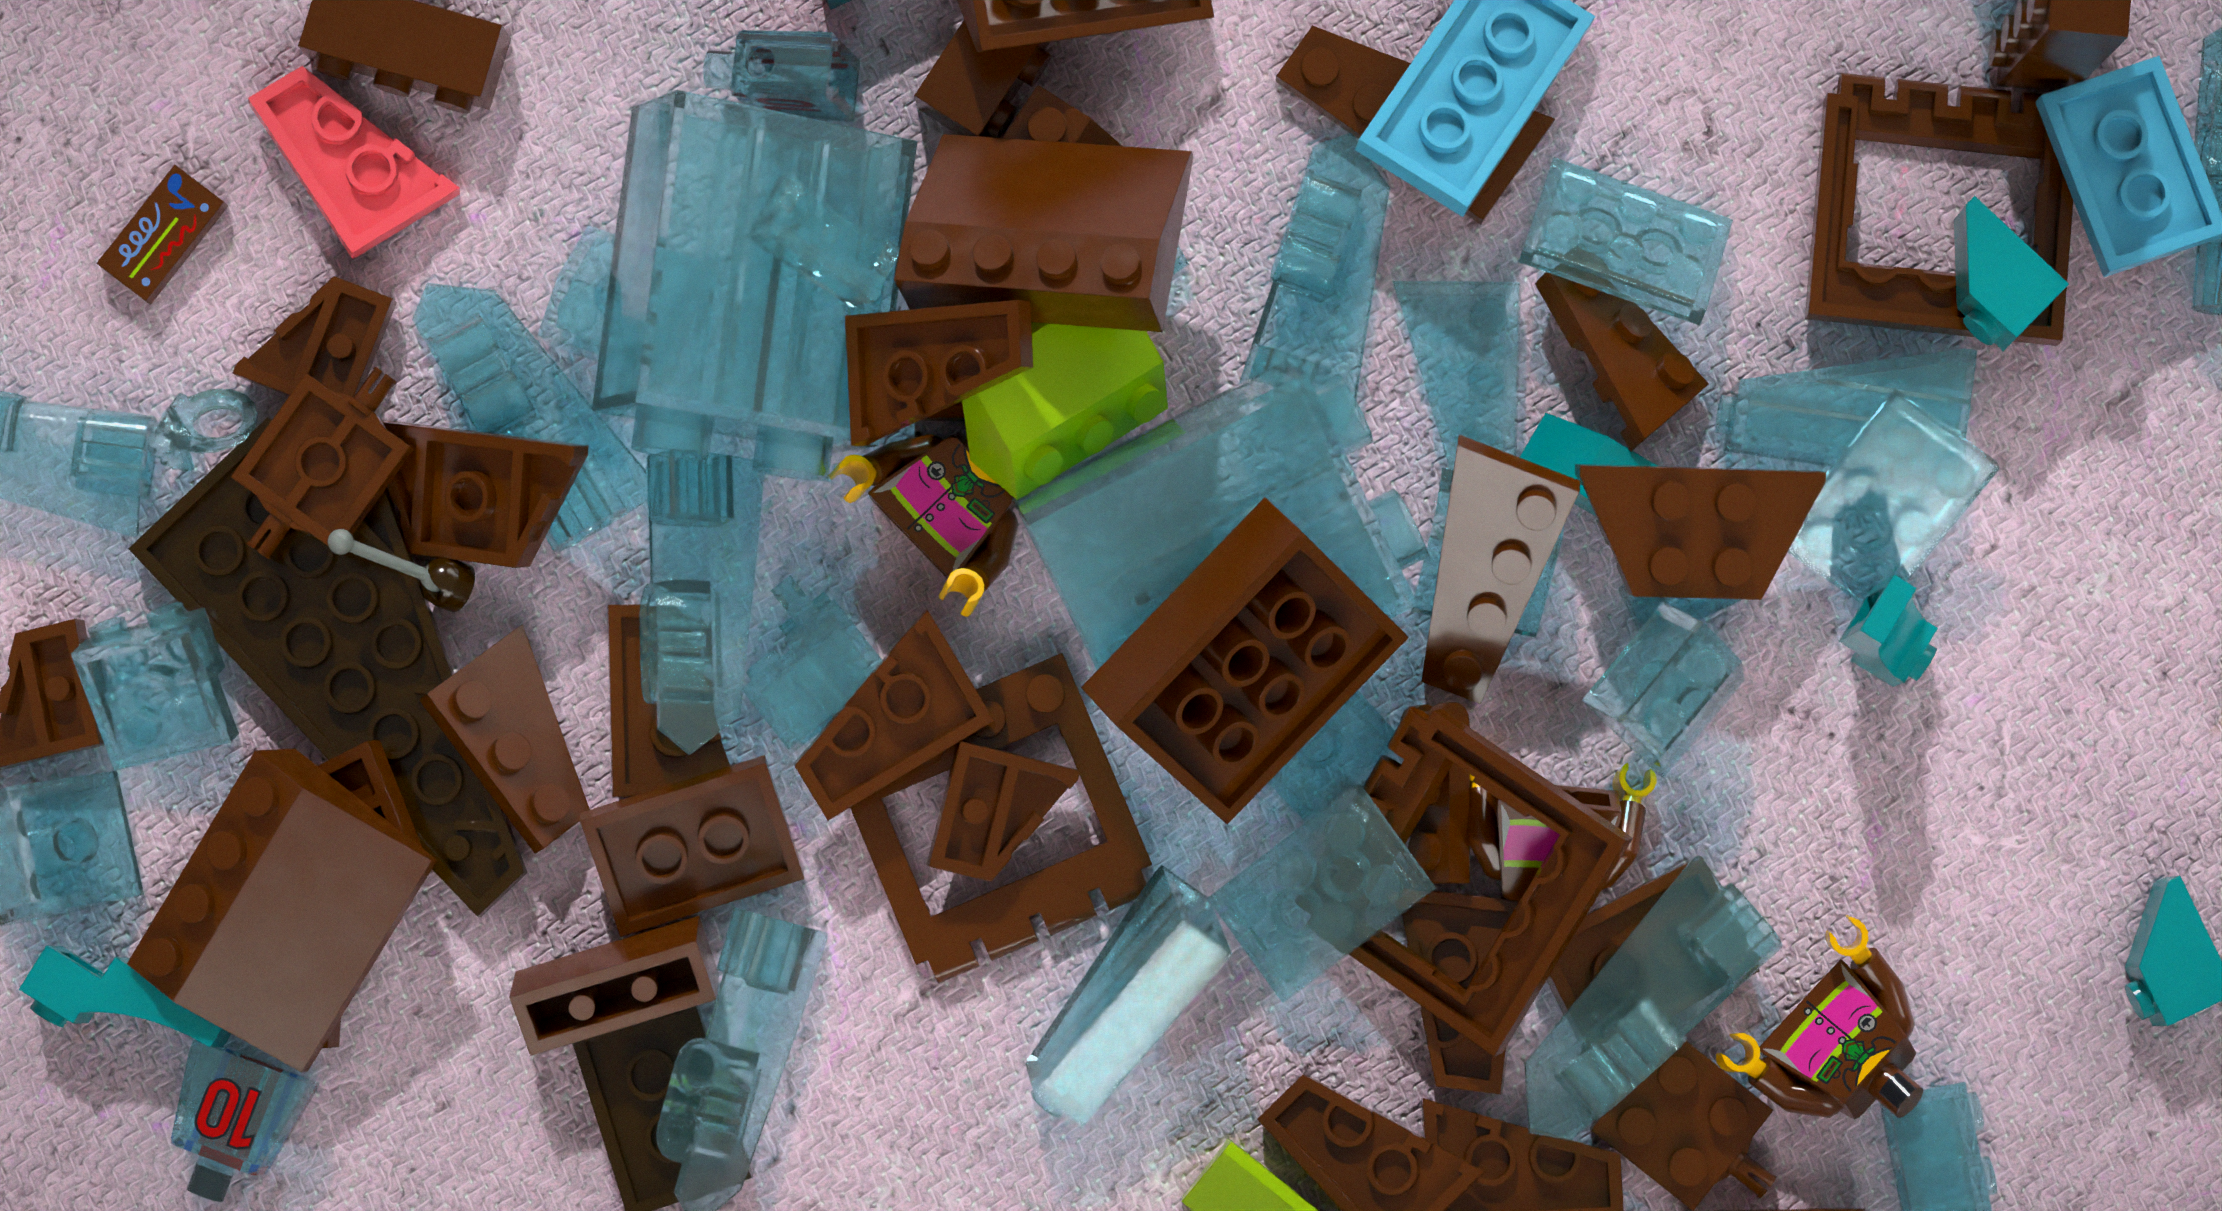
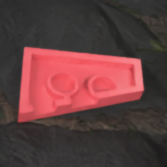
M303 66L248 98L250 107L352 259L357 258L460 195V187L443 174L439 175L415 157V153L398 139L395 138L393 140L367 120L358 108Z

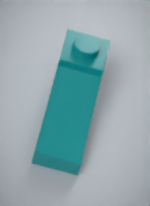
M1895 574L1871 588L1839 640L1840 643L1855 651L1850 661L1892 687L1905 683L1908 676L1917 681L1923 675L1937 651V648L1930 645L1929 642L1938 629L1927 622L1916 608L1913 594L1917 588Z
M46 945L19 988L20 991L35 999L30 1007L34 1013L62 1028L67 1021L73 1024L89 1023L96 1012H105L138 1017L168 1026L196 1039L208 1047H224L231 1036V1033L170 1000L127 965L130 958L115 957L104 973L63 946Z

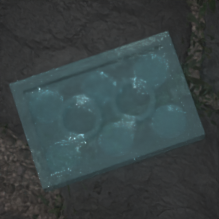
M1553 157L1518 262L1700 325L1709 304L1733 219Z
M1894 389L1827 471L1826 483L1789 548L1788 553L1862 604L1871 588L1895 574L1906 582L1910 579L2000 470L1999 465L1995 459Z
M1357 784L1348 789L1207 899L1283 1003L1437 888L1362 785Z

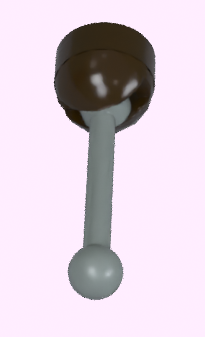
M345 529L334 530L328 537V547L335 554L343 555L350 552L420 579V588L425 599L447 611L454 613L462 609L472 593L475 583V570L470 564L454 559L438 558L430 562L425 568L355 541L351 533Z

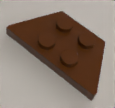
M381 420L389 432L414 449L387 486L392 502L399 509L401 516L400 527L408 551L411 554L511 568L530 567L588 456L589 445Z
M1575 464L1576 478L1580 481V485H1583L1598 519L1596 520L1605 543L1610 546L1617 561L1616 567L1629 595L1634 597L1762 600L1826 483V472L1810 470Z

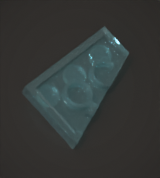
M1393 281L1452 474L1459 434L1516 456L1521 313L1520 282Z

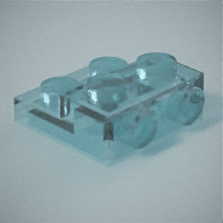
M183 602L170 603L147 613L146 618L148 622L128 627L125 617L104 620L91 626L88 629L90 637H87L71 653L114 771L231 743L239 734L218 678V674L226 666L204 608L186 612Z

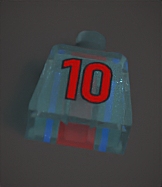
M742 30L736 36L735 52L707 51L704 59L703 79L706 88L731 90L733 96L754 112L854 122L860 60L832 32Z
M193 1040L188 1054L171 1136V1144L199 1155L186 1190L213 1201L223 1202L236 1169L254 1176L266 1174L315 1095L319 1082L224 1046L209 1047L197 1040Z

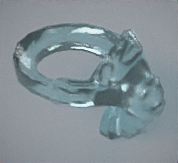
M217 388L202 391L189 397L179 393L170 406L162 413L157 426L151 429L148 436L147 449L160 459L161 464L173 470L192 471L194 470V463L190 452L201 454L218 453L233 448L249 438L250 433L256 428L258 423L255 403L246 394L233 389ZM212 410H231L243 418L242 425L235 432L223 437H206L199 434L193 428L195 421L201 415Z

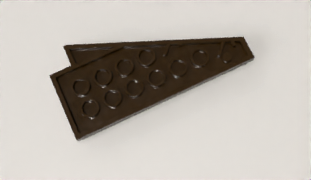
M267 417L128 549L328 760L366 741L380 740L422 848L437 859L432 870L477 917H482L527 874V870L507 816L419 701L455 674L429 602L421 591L420 579L350 552L343 555L335 554L326 544L312 534L296 531L290 528L271 554L270 559L246 544L267 518L269 512L265 510L257 495L235 481L231 476L272 421V419ZM386 488L353 533V539L414 563Z

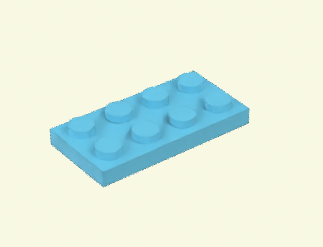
M1454 0L1359 138L1355 150L1464 217L1591 27L1595 16L1570 0Z

